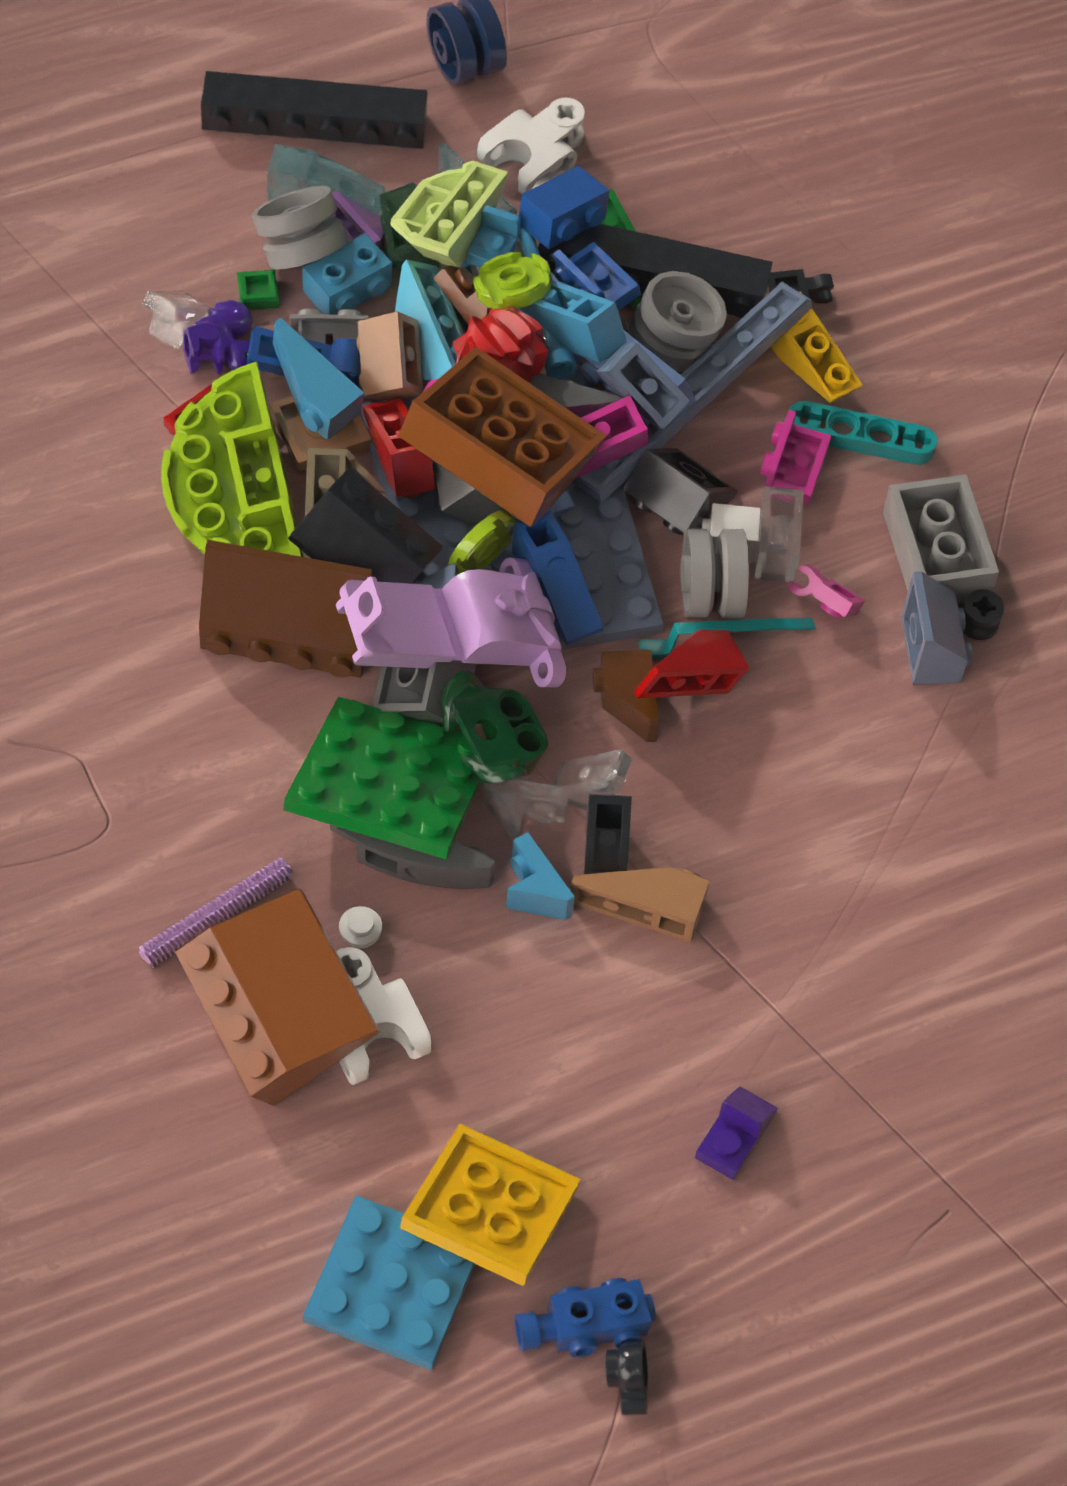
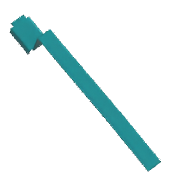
M812 618L674 623L667 640L640 639L637 643L640 650H651L652 660H663L672 651L679 634H693L701 629L741 632L816 629Z

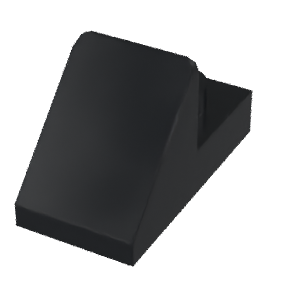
M589 793L585 822L584 875L627 871L632 796Z

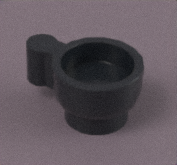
M644 1340L626 1342L620 1345L618 1349L606 1351L608 1387L621 1388L622 1415H644L648 1413V1361Z

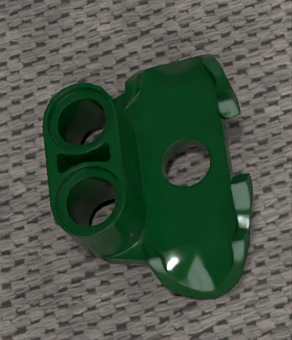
M469 670L457 672L445 685L441 698L444 730L447 732L453 731L458 723L473 754L461 757L462 765L473 770L482 783L488 784L530 775L548 747V738L528 699L522 693L513 689L484 688L480 680ZM482 724L483 732L488 740L482 739L477 735L474 729L475 725Z

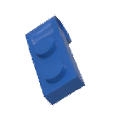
M254 326L250 337L246 365L257 361L259 370L285 376L273 346L274 331ZM341 338L334 341L332 345L305 339L358 388L360 387L361 363L356 339Z

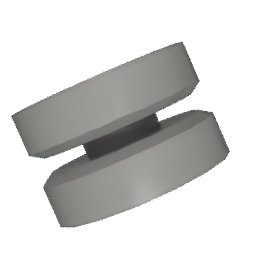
M313 186L299 189L266 202L252 213V219L258 235L269 238L263 245V250L270 268L288 269L302 266L336 252L348 242L342 220L331 217L337 210V206L330 187Z
M670 271L658 274L649 282L641 302L631 318L628 327L629 335L673 370L684 372L717 339L727 316L725 302L714 287L705 280L690 273Z
M686 529L680 565V583L685 617L707 618L713 608L715 593L716 607L722 618H743L747 608L749 582L748 546L744 529H722L717 537L715 553L713 538L707 529Z

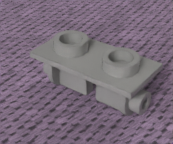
M302 309L299 311V314H290L291 327L298 328L295 331L304 339L326 344V336H333V342L341 338L357 340L359 336L358 321L368 319V315H361L360 311L352 309L339 310L337 315H322V311L317 309Z

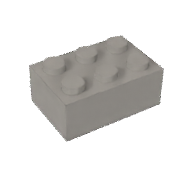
M967 475L890 485L883 515L907 591L913 572L922 571L954 591L957 604L964 603L966 597L973 591L982 589L993 592L999 570Z

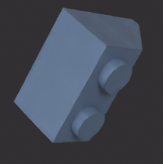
M922 571L913 572L901 614L912 683L916 685L961 682L966 666H970L972 662L970 642H964L962 633L965 630L964 609L958 608L954 591Z

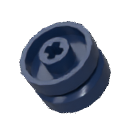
M458 0L456 6L452 2H446L429 8L426 21L428 39L438 68L451 85L472 81L477 72L481 76H487L502 71L505 68L507 61L505 37L497 13L489 0Z

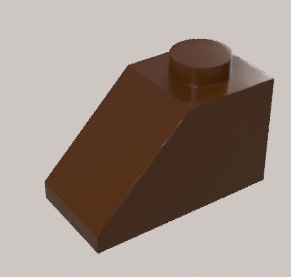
M651 650L604 651L601 653L600 668H593L592 676L594 693L601 692L602 708L645 741L655 742L659 723L656 697L637 698L634 694L636 688L653 669Z

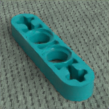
M799 401L789 408V410L796 412L794 425L831 435L829 447L913 465L928 463L932 460L936 450L937 436L930 428L922 425L810 401ZM801 417L808 418L807 424L799 423ZM821 420L826 421L824 429L820 428ZM837 423H844L851 427L852 432L841 435L836 433L832 426ZM875 431H882L888 434L891 440L879 443L874 441L870 434ZM898 437L903 438L901 445H897ZM915 441L922 443V449L915 448Z

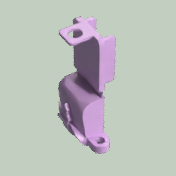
M506 558L502 562L499 572L482 569L467 570L454 576L442 589H435L432 585L377 582L376 577H368L365 581L349 580L340 589L341 599L336 603V608L339 614L347 615L358 649L352 656L355 665L429 668L435 662H451L455 660L472 664L529 666L535 683L540 687L556 688L565 679L566 665L561 653L562 646L553 624L555 616L549 600L542 593L536 573L533 572L528 560L524 558Z

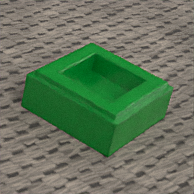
M275 270L237 272L239 301L247 306L249 310L279 308Z

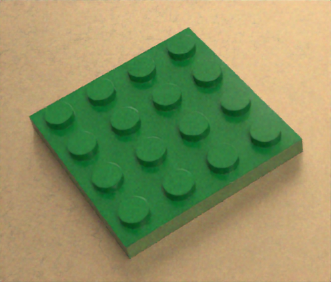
M338 696L285 796L283 811L447 859L481 781L473 770L462 765L461 757L473 754L463 733L454 730L447 732L444 730V727H440L437 724L405 717L396 712H382L380 708Z

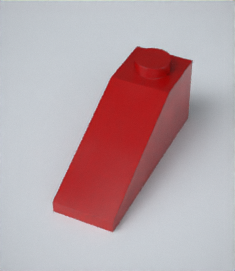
M396 398L363 405V413L386 480L396 498L402 496L413 498L420 496L425 491L434 490L435 482L432 459L399 437L408 413V409L402 399Z
M701 629L693 633L686 641L655 665L636 688L634 694L637 698L728 694L750 667L728 630Z

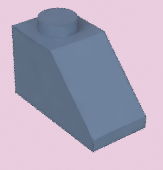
M637 343L623 344L596 371L618 396L624 398L630 395L639 414L660 429H664L690 402L685 394Z

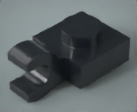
M803 269L771 272L767 295L783 282L796 291L802 292L803 295L815 303L825 304L832 302L831 289H834L831 274H819L805 278Z

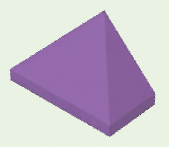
M338 191L333 192L337 210L331 217L342 220L349 240L351 241L366 233L383 252L389 222Z

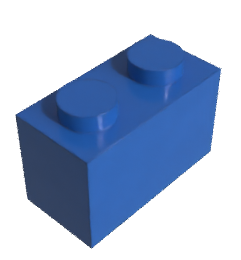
M577 166L521 195L520 226L546 248L550 249L604 221L607 214L610 190L580 166Z

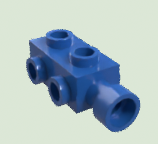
M614 1278L603 1282L600 1287L585 1290L579 1286L564 1288L558 1291L556 1295L551 1296L548 1313L535 1315L534 1311L515 1314L514 1326L521 1351L537 1349L541 1347V1343L555 1340L558 1353L570 1350L572 1357H584L596 1352L598 1349L597 1345L614 1342L615 1347L619 1348L623 1343L642 1340L641 1336L648 1334L651 1322L655 1321L656 1312L651 1294H644L640 1279L627 1281L625 1278ZM629 1303L631 1308L623 1310L617 1305ZM586 1312L587 1314L584 1318H576L572 1315Z

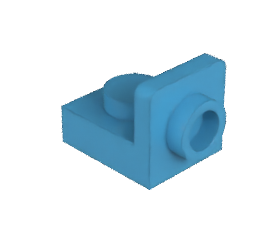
M485 206L482 211L481 227L467 251L466 263L481 267L485 262L496 256L514 252L519 243L521 218L506 210Z

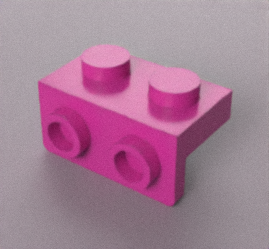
M788 410L785 422L777 421L771 439V444L776 445L774 453L766 452L760 474L767 476L764 492L809 505L830 444L831 435L794 425L796 412Z

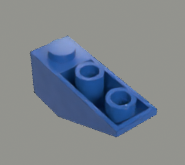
M546 512L532 527L524 522L514 524L512 553L515 558L528 560L533 572L536 573L542 593L549 600L555 616L554 625L565 644L569 645L602 632L603 625L570 542L552 512Z

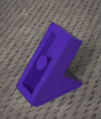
M739 1086L723 1101L719 1117L697 1149L695 1158L734 1180L778 1108Z

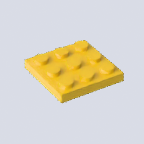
M459 1124L404 1213L400 1229L524 1286L577 1193L581 1179L465 1125Z

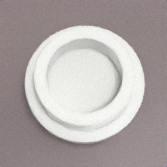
M353 907L341 916L339 933L341 938L351 947L358 949L367 948L380 938L382 921L380 916L368 907Z

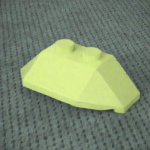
M472 160L463 164L460 169L447 170L426 178L418 184L392 217L391 226L423 256L437 260L444 265L460 268L466 260L467 251L481 227L482 211L485 206L497 207L508 172Z

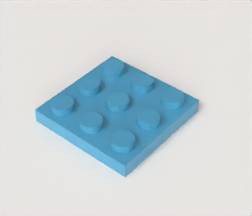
M355 1195L304 1311L303 1322L432 1371L475 1263L400 1229L404 1213Z

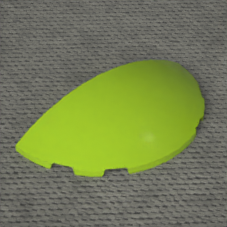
M256 361L230 371L213 381L212 390L197 404L190 402L182 411L174 425L176 434L171 442L170 449H165L161 465L163 495L172 519L180 532L200 549L204 555L207 540L303 557L302 550L288 539L297 527V521L273 418Z

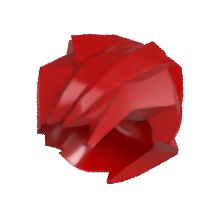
M512 306L506 309H490L489 314L484 316L482 320L478 317L470 316L467 332L452 342L457 354L456 363L477 347L527 382H532L534 375H539L548 355L543 327L534 318Z

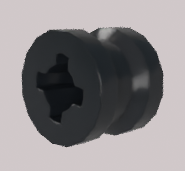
M982 589L971 592L966 597L963 606L965 612V630L963 633L975 640L990 639L998 631L1000 620L1004 613V603L995 592Z

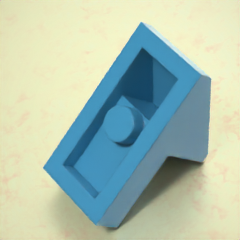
M528 832L513 840L510 864L513 872L521 881L508 888L506 906L512 910L561 920L572 917L575 896Z

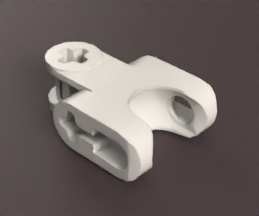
M566 97L553 101L535 117H532L523 109H519L480 138L476 153L477 158L484 164L492 167L512 160L525 164L519 170L518 192L523 194L573 168L577 160V152L573 149L582 143L584 137V130L581 125L585 117L584 107L579 101Z
M353 947L341 948L336 951L381 1031L339 1061L349 1083L355 1085L369 1078L370 1059L365 1049L375 1039L391 1038L396 1040L404 1047L409 1058L418 1059L430 1054L431 1035L405 982L399 978L382 985L370 958L365 952Z

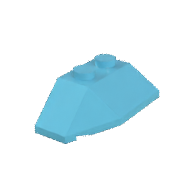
M406 260L402 264L395 312H401L418 320L422 379L431 381L439 379L455 365L457 354L452 342L467 332L468 324L433 279L440 272L437 266Z

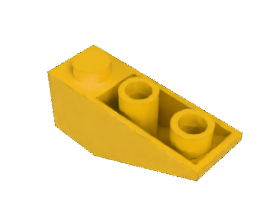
M813 309L809 310L771 346L777 357L829 403L863 386Z

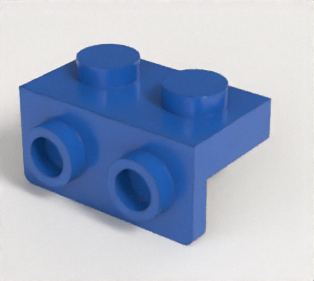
M594 242L571 258H567L560 250L552 254L556 265L553 273L558 282L616 303L618 311L641 295L639 285Z

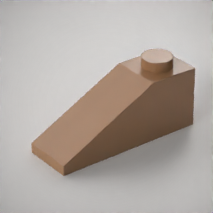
M661 867L575 875L571 884V892L575 896L574 905L691 943L706 901L710 880L702 878L692 870Z

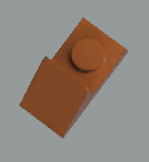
M451 265L443 268L433 277L468 325L470 316H475L482 320L484 316L489 314L490 309H493L486 307L478 301L473 284L474 277L466 268H458Z

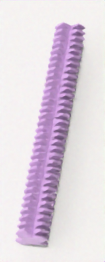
M280 857L272 861L273 863L264 866V869H260L255 874L250 875L251 877L242 880V883H238L233 888L228 889L229 891L220 894V897L215 898L216 900H211V903H206L202 908L197 909L198 911L189 914V917H184V920H180V923H175V925L170 926L171 928L162 931V934L153 937V940H148L149 943L146 942L144 946H139L141 958L147 964H150L152 968H154L153 962L159 965L158 958L161 962H163L162 956L167 960L166 953L171 957V950L175 953L176 947L179 950L180 944L184 946L185 941L189 943V939L193 940V936L197 937V933L201 934L202 930L206 931L207 927H211V924L213 926L216 925V921L218 924L221 923L220 919L225 921L224 916L230 919L229 913L234 917L233 910L238 914V907L241 911H243L242 905L248 908L247 901L252 905L251 899L257 902L255 896L259 900L261 899L260 893L265 897L264 890L269 894V887L272 891H274L273 885L278 888L277 882L281 886L283 885L282 879L287 883L286 876L291 880V872L294 873L291 866L287 865L284 859Z

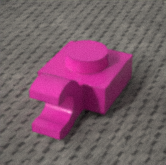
M807 564L800 566L799 570L808 576L809 584L807 587H803L797 582L791 583L789 589L798 596L813 594V597L822 602L820 607L828 614L837 618L858 614L865 602L864 599L835 580H828L823 577L814 566Z

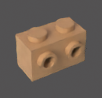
M396 311L358 321L359 336L357 337V348L360 353L361 363L359 384L364 392V397L372 401L396 398L411 399L423 393L418 320Z

